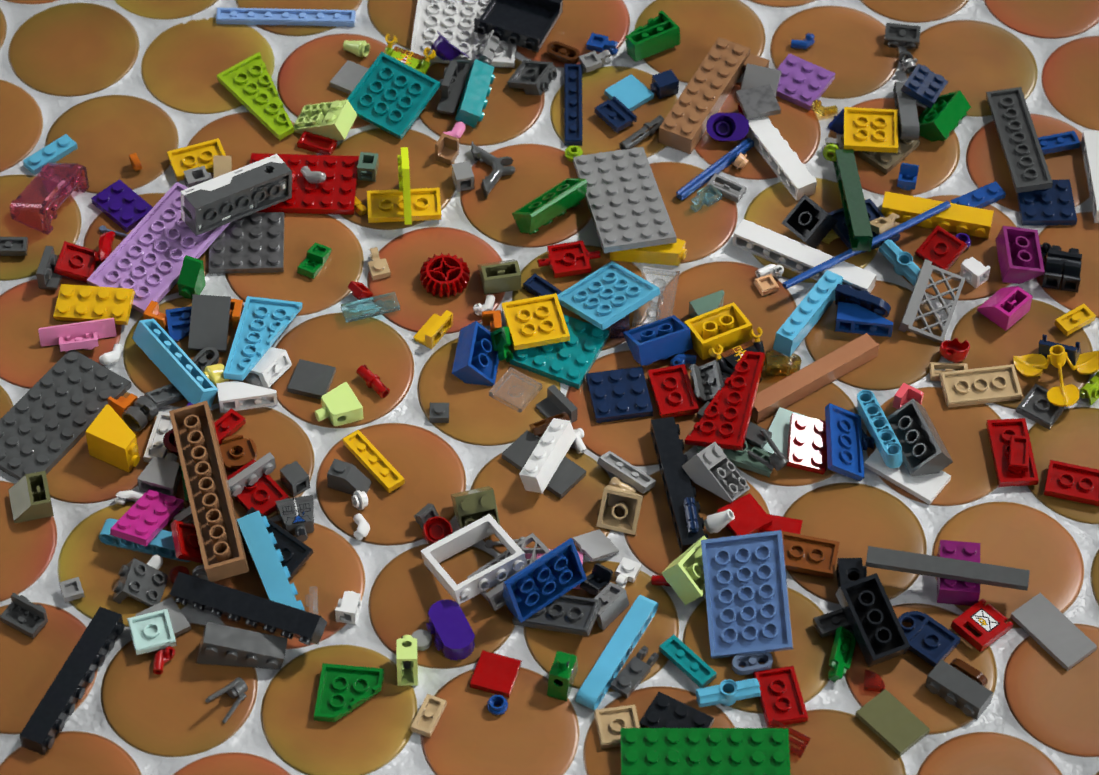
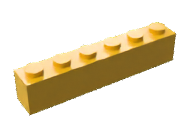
M885 191L881 212L885 217L892 213L898 214L900 217L895 219L894 222L903 223L944 202ZM950 203V208L915 225L935 229L938 225L948 232L965 233L970 236L988 239L994 211Z

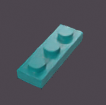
M672 635L659 646V651L700 688H704L717 677V673L675 635Z

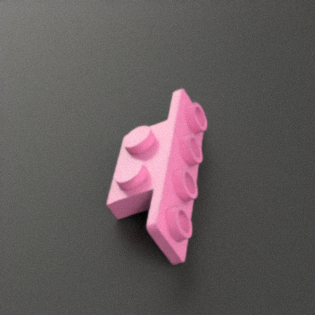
M114 318L38 329L41 346L59 344L60 352L77 349L91 350L99 346L98 339L115 337L117 335Z

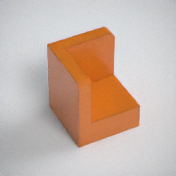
M151 300L143 313L144 320L155 319L166 331L168 329L166 314L159 311L158 302Z
M131 393L127 398L120 396L117 400L110 396L107 401L108 405L122 418L123 412L130 406H133L138 397Z

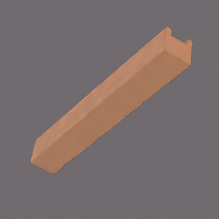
M865 333L756 394L751 417L756 423H759L777 413L779 407H788L874 359L878 355L879 344Z

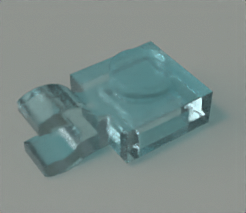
M709 184L697 191L696 197L691 199L693 205L690 208L697 212L704 204L709 207L720 201L723 194L713 185Z

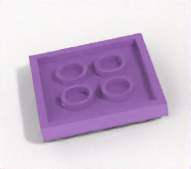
M789 53L777 68L782 73L776 96L811 110L835 79V73Z

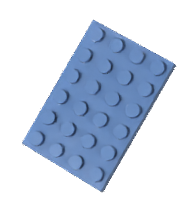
M782 531L701 540L711 658L792 650L793 640Z

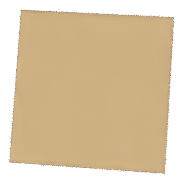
M635 704L594 710L601 749L621 746V728H640Z

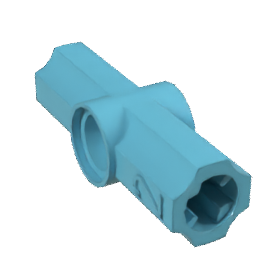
M886 240L879 247V252L894 266L895 273L904 276L914 286L920 268L913 262V256L909 252L902 251L892 240Z
M756 678L736 682L726 679L720 685L696 689L697 703L700 708L717 704L731 706L738 700L759 697L761 695L760 685Z

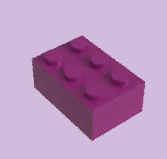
M940 540L937 556L980 563V543ZM937 577V603L973 606L978 602L980 596L979 583Z

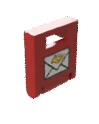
M981 599L954 619L950 626L980 653L1010 631L1014 625L1011 621L1006 623L1007 618L992 605L987 604L985 606L986 600ZM968 624L981 636L977 638L966 628V625Z

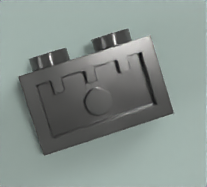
M53 246L45 247L36 272L38 286L42 289L57 290L62 275L54 273L58 259L57 255L54 254Z

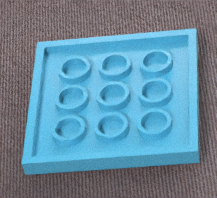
M611 261L557 296L560 305L601 330H605L658 296L660 289L616 262Z

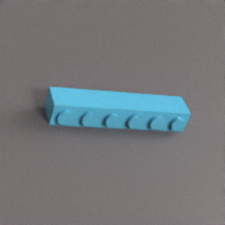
M826 270L776 332L773 350L789 357L835 301L837 284L842 285L844 277Z
M155 319L140 320L132 337L135 343L188 402L196 404L207 401L209 407H211L218 391L217 387Z
M258 510L237 519L269 599L305 611L301 600L297 601L295 598L298 592L294 583L290 584L287 579L291 577L287 566L282 567L281 561L284 558L280 549L275 550L274 544L277 542L273 532L268 533L267 528L270 525L266 515L262 517Z

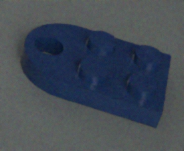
M837 284L836 305H838V302L858 304L884 318L888 317L891 306L883 299L871 295L866 290H855L847 284Z
M910 611L898 618L910 644L909 650L934 668L941 659L944 660L960 643L961 638L925 613ZM910 622L913 626L905 627L902 623Z

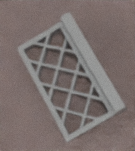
M925 259L898 330L902 332L907 330L941 343L945 338L966 278L931 265L932 261ZM932 271L940 274L942 280L934 282L931 277ZM954 279L960 283L958 287L952 289L948 281ZM944 283L948 291L940 294L936 285ZM933 287L936 296L928 298L925 290ZM950 294L953 302L946 305L942 297ZM939 299L942 307L934 310L930 301ZM927 303L931 311L922 314L919 307ZM945 310L948 317L940 321L937 312ZM933 314L937 323L928 325L925 317ZM921 319L925 327L921 329L913 327L914 321ZM939 326L942 332L941 336L934 335L931 328Z
M533 533L517 543L525 554H532L531 559H526L529 565L538 560L536 559L537 553L547 554L552 551ZM532 541L535 542L534 548H526V545ZM506 550L467 578L480 573L512 554ZM504 581L493 586L495 588L489 592L485 590L481 593L494 611L506 604L503 598Z

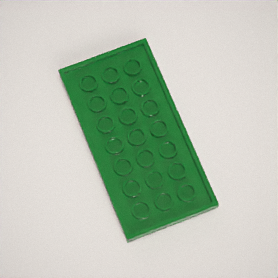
M788 728L620 729L621 775H791Z

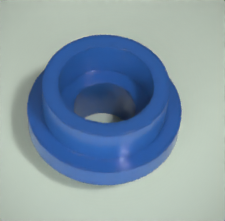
M501 695L492 696L487 702L488 711L494 715L505 713L508 709L507 700Z

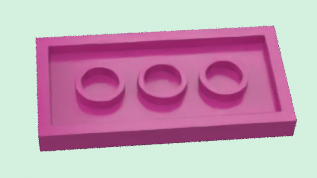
M148 489L110 528V535L147 546L184 507V500Z

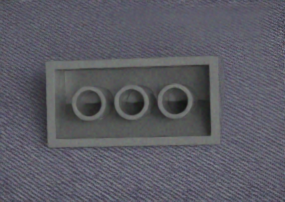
M914 398L887 417L902 446V459L911 476L936 474L953 463L928 413Z

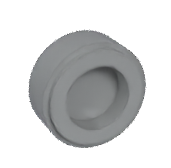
M416 630L412 634V637L417 639L418 650H426L431 646L432 638L427 630Z

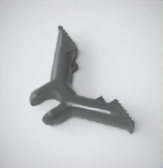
M472 141L471 150L474 160H480V163L488 164L493 170L489 176H485V179L482 180L485 199H487L488 194L502 176L515 173L514 166H507L513 163V159L511 157L497 158L474 145Z

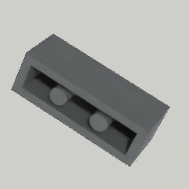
M942 659L927 676L925 687L930 692L939 695L947 703L956 706L964 714L976 720L991 704L992 691Z

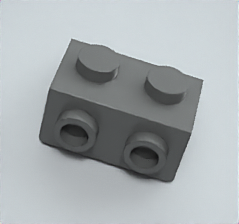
M886 23L884 45L891 48L902 46L911 50L918 48L921 26Z
M714 360L700 367L695 364L690 365V377L695 385V397L703 403L711 402L718 390H721L724 386L719 362Z
M13 593L11 595L12 602L0 615V621L34 639L48 622L46 609L40 604L30 602L23 595L19 596Z

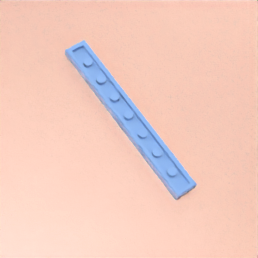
M217 8L216 24L355 27L356 14L355 10Z

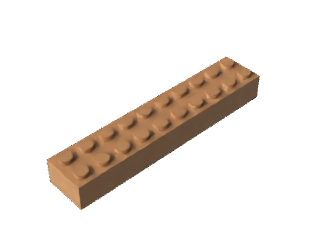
M203 401L171 410L169 414L208 579L210 582H215L249 572L214 420L208 402Z

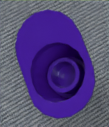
M437 31L439 36L431 46V50H434L440 59L449 61L460 54L470 58Z
M715 113L710 116L706 125L710 137L719 141L741 140L748 134L750 127L747 118L739 113Z

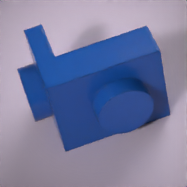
M901 163L897 187L907 191L915 190L919 166Z

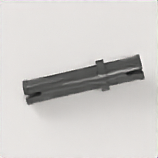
M659 115L651 122H646L641 129L619 143L621 150L633 148L648 136L654 135L665 119Z

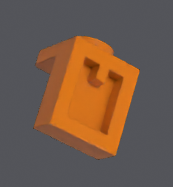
M231 299L229 319L233 321V329L238 327L244 307L243 300Z
M501 310L483 311L482 325L490 326L491 332L501 328Z

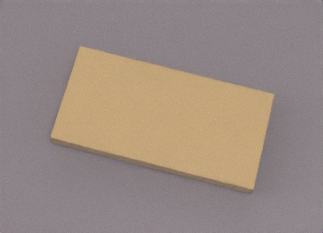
M1014 364L940 372L939 374L947 408L1022 400L1023 397Z

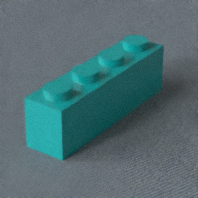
M477 59L474 60L468 72L455 120L462 121L464 124L474 128L477 122L482 121L484 116L482 109L486 108L488 103L486 97L489 96L492 88L489 85L493 83L495 78L493 74L494 66Z

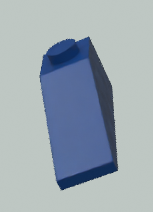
M838 302L835 331L857 334L867 333L868 335L884 337L892 336V321L858 304Z

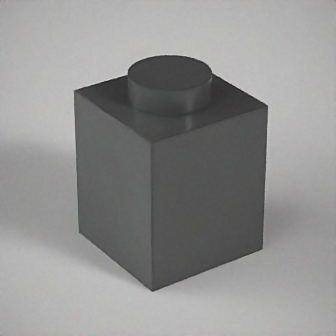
M297 461L287 464L280 469L281 482L293 497L310 488L309 475Z

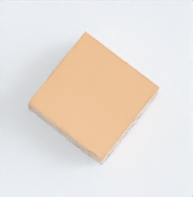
M772 274L754 279V284L761 296L779 291V286Z

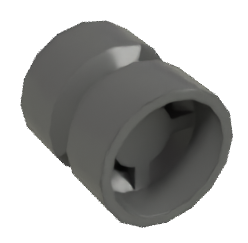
M140 396L133 403V406H130L123 412L122 419L130 429L140 432L149 421L158 415L159 411L151 399L146 396Z

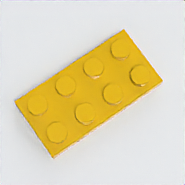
M440 188L410 189L412 221L442 220ZM399 189L367 191L368 223L404 221L403 192H399Z
M61 284L53 317L55 320L75 322L114 318L115 324L128 325L135 291L128 288Z

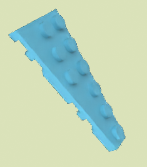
M247 296L223 373L224 379L243 381L303 308L302 302Z

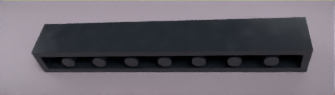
M674 417L651 420L650 433L678 545L682 554L701 537L705 536L708 539V535L703 532L705 526L703 517L700 518L699 501H695L699 531L697 533L688 532L684 499L686 497H693L695 499L696 489L695 486H691L692 479L682 468V465L688 461L687 455H683L684 443L683 439H679V424H675Z
M182 572L178 573L170 595L175 598V602L180 605L186 606L190 604L193 605L194 609L202 612L206 609L215 616L221 617L225 615L228 616L229 620L237 623L241 620L252 628L260 626L263 627L264 631L274 634L276 631L287 639L292 640L295 637L306 645L311 643L318 645L327 625V621L320 615Z
M99 607L19 735L22 747L45 755L46 751L52 748L56 735L65 726L67 717L73 714L75 704L84 696L85 688L88 683L93 681L98 667L103 665L108 651L113 649L117 636L123 633L125 625L123 624L121 614Z

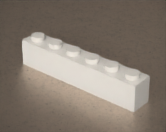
M767 116L748 120L750 127L746 136L754 140L755 148L794 199L798 201L804 194L806 196L815 194L816 178L809 173L806 165L799 160L797 153L793 152L789 147L787 140H784L779 130L772 125L770 118Z
M1083 130L1081 148L1094 223H1099V130Z

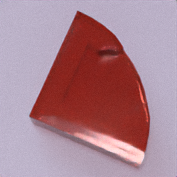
M865 669L864 691L882 692L885 689L882 678L877 673Z

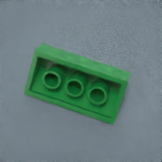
M567 178L513 212L512 215L520 232L534 234L542 225L550 224L556 216H562L566 213L567 209L578 206L580 201L586 197L587 180Z

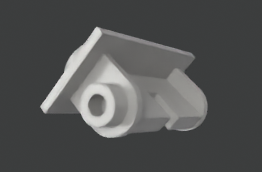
M494 30L488 35L484 34L480 41L482 45L475 53L477 60L487 64L492 63L500 43L499 38L493 36Z

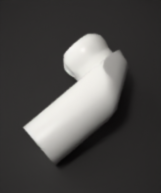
M114 344L111 352L104 353L99 357L100 364L111 365L117 363L123 346L121 344Z
M359 513L353 518L358 525L357 531L354 532V537L357 540H362L363 537L368 535L370 525L362 514Z

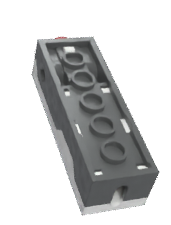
M275 154L180 191L181 219L196 236L292 198V183L296 181V173Z

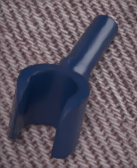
M862 429L863 450L866 451L867 447L874 449V438L868 437Z

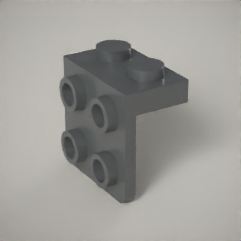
M133 558L127 565L124 564L119 571L120 579L113 588V592H115L113 601L120 604L129 596L152 607L160 603L168 576Z

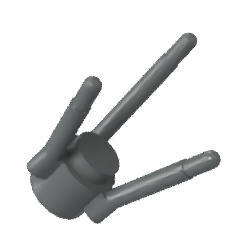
M761 429L760 432L774 451L768 458L770 462L751 451L747 453L766 465L770 471L774 468L776 471H779L789 460L779 451L767 432Z
M237 677L226 687L207 697L205 702L208 703L226 692L231 698H238L222 721L226 723L241 701L247 697L245 692L248 690V686L243 679Z

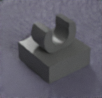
M428 503L414 515V518L423 529L425 522L429 518L439 515L434 505Z

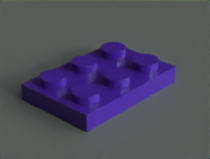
M120 179L91 198L92 203L126 232L135 228L153 208Z

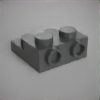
M523 60L507 83L509 88L524 89L528 95H541L543 91L548 90L549 83L557 78V71L553 62Z

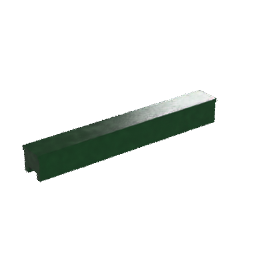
M835 149L837 161H834L833 165L852 251L871 252L873 234L853 149Z

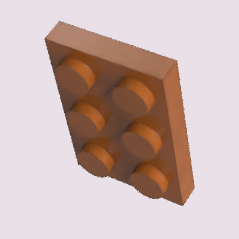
M782 531L786 570L833 578L840 542Z

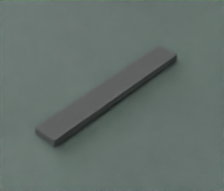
M868 546L865 565L866 567L1025 591L1028 590L1030 570Z

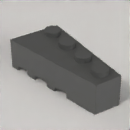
M206 622L196 663L281 670L285 658L287 638Z

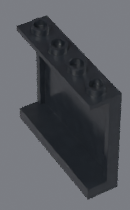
M491 0L480 19H474V32L488 35L494 30L493 36H497L499 40L538 52L563 12V0Z

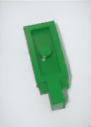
M842 626L836 630L829 659V667L831 669L829 670L828 679L833 682L842 679V676L850 669L856 644L854 634Z

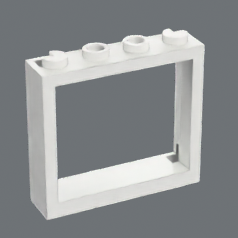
M490 514L421 550L425 566L459 605L513 576L528 565L525 553ZM492 534L512 554L459 584H456L439 564Z

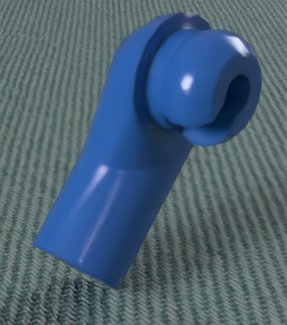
M807 33L804 40L792 39L791 48L807 49L815 42L814 34Z
M678 354L671 360L670 365H696L697 355Z

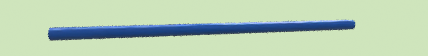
M946 201L873 237L872 246L950 208V202ZM851 248L783 282V287L788 289L862 251H852Z

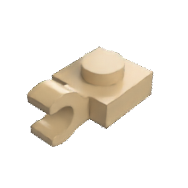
M892 213L886 218L879 217L870 221L871 230L876 234H881L899 225V223L894 221L900 215Z
M377 247L370 248L371 261L368 262V268L372 280L391 277L386 258L380 259Z

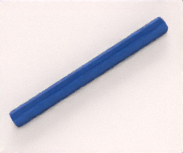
M746 138L676 191V197L679 200H684L709 181L715 173L718 174L734 162L740 153L744 154L754 146V140Z

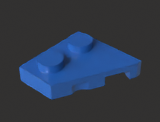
M192 306L165 310L169 336L176 343L189 335Z

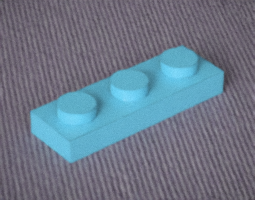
M65 134L23 160V165L32 174L36 175L78 149L77 143Z

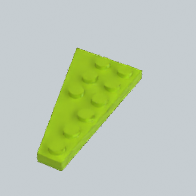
M260 52L217 75V80L279 141L294 133V127L278 96L273 80L268 74Z

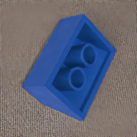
M675 315L623 332L633 358L641 366H647L652 364V362L665 360L672 355L683 354L687 350L693 349L690 328Z
M477 321L460 329L452 374L464 383L493 386L495 385L499 353L493 349L490 334L492 332Z

